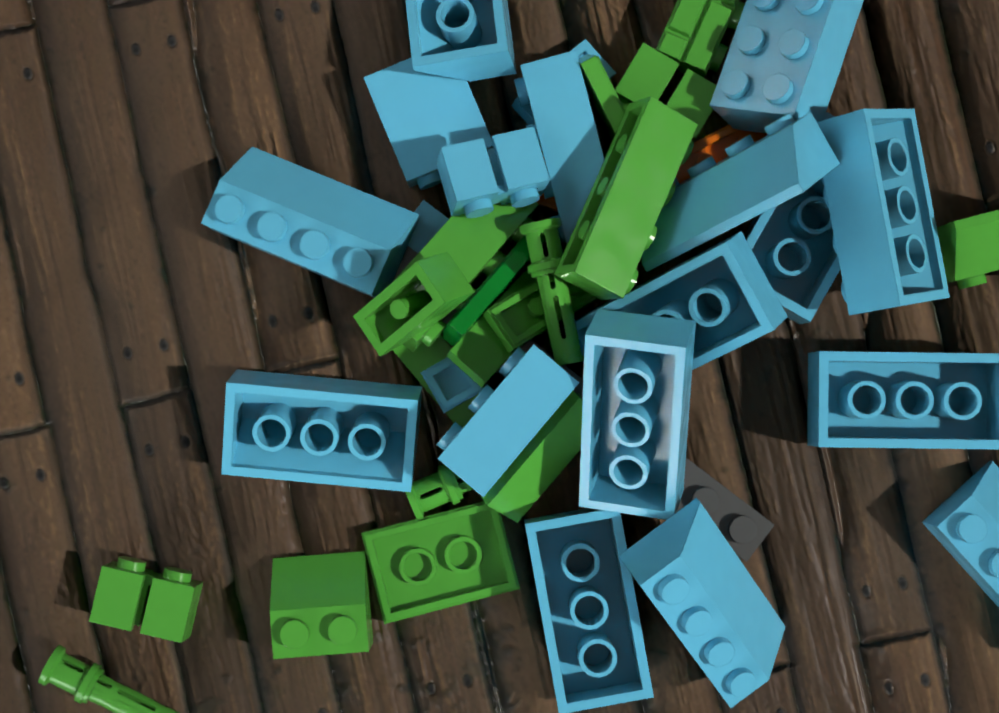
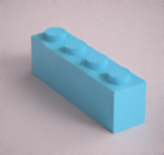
M576 50L520 65L522 77L514 79L520 106L530 105L534 123L526 125V128L534 126L550 178L543 194L545 199L551 197L555 199L559 215L550 217V219L561 218L562 226L558 230L561 243L566 242V245L604 162Z

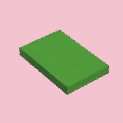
M484 501L426 515L420 520L415 518L361 533L384 624L520 589L501 513L487 506Z

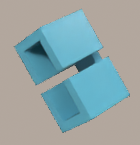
M534 126L493 135L491 141L494 148L486 149L483 138L441 147L436 165L451 217L465 214L466 218H477L491 213L494 210L493 205L496 203H501V205L511 203L512 207L518 208L533 204L540 199L539 196H542L550 178Z

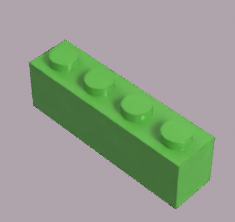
M652 96L629 103L554 275L600 300L623 299L631 291L638 278V270L636 268L641 256L655 239L657 233L655 224L662 208L669 203L675 192V183L673 182L677 172L693 150L694 142L692 137L698 126L697 123Z
M535 202L518 208L512 207L511 203L504 205L496 203L493 205L494 210L491 213L481 217L466 218L465 214L452 216L397 278L416 261L448 252L472 287L482 274L488 277L506 257L502 251L512 240L518 243L524 237L519 232V226L535 222L531 218L538 203ZM471 296L458 305L455 310L458 311ZM441 319L404 342L403 345L412 353L422 342L430 347L447 325Z

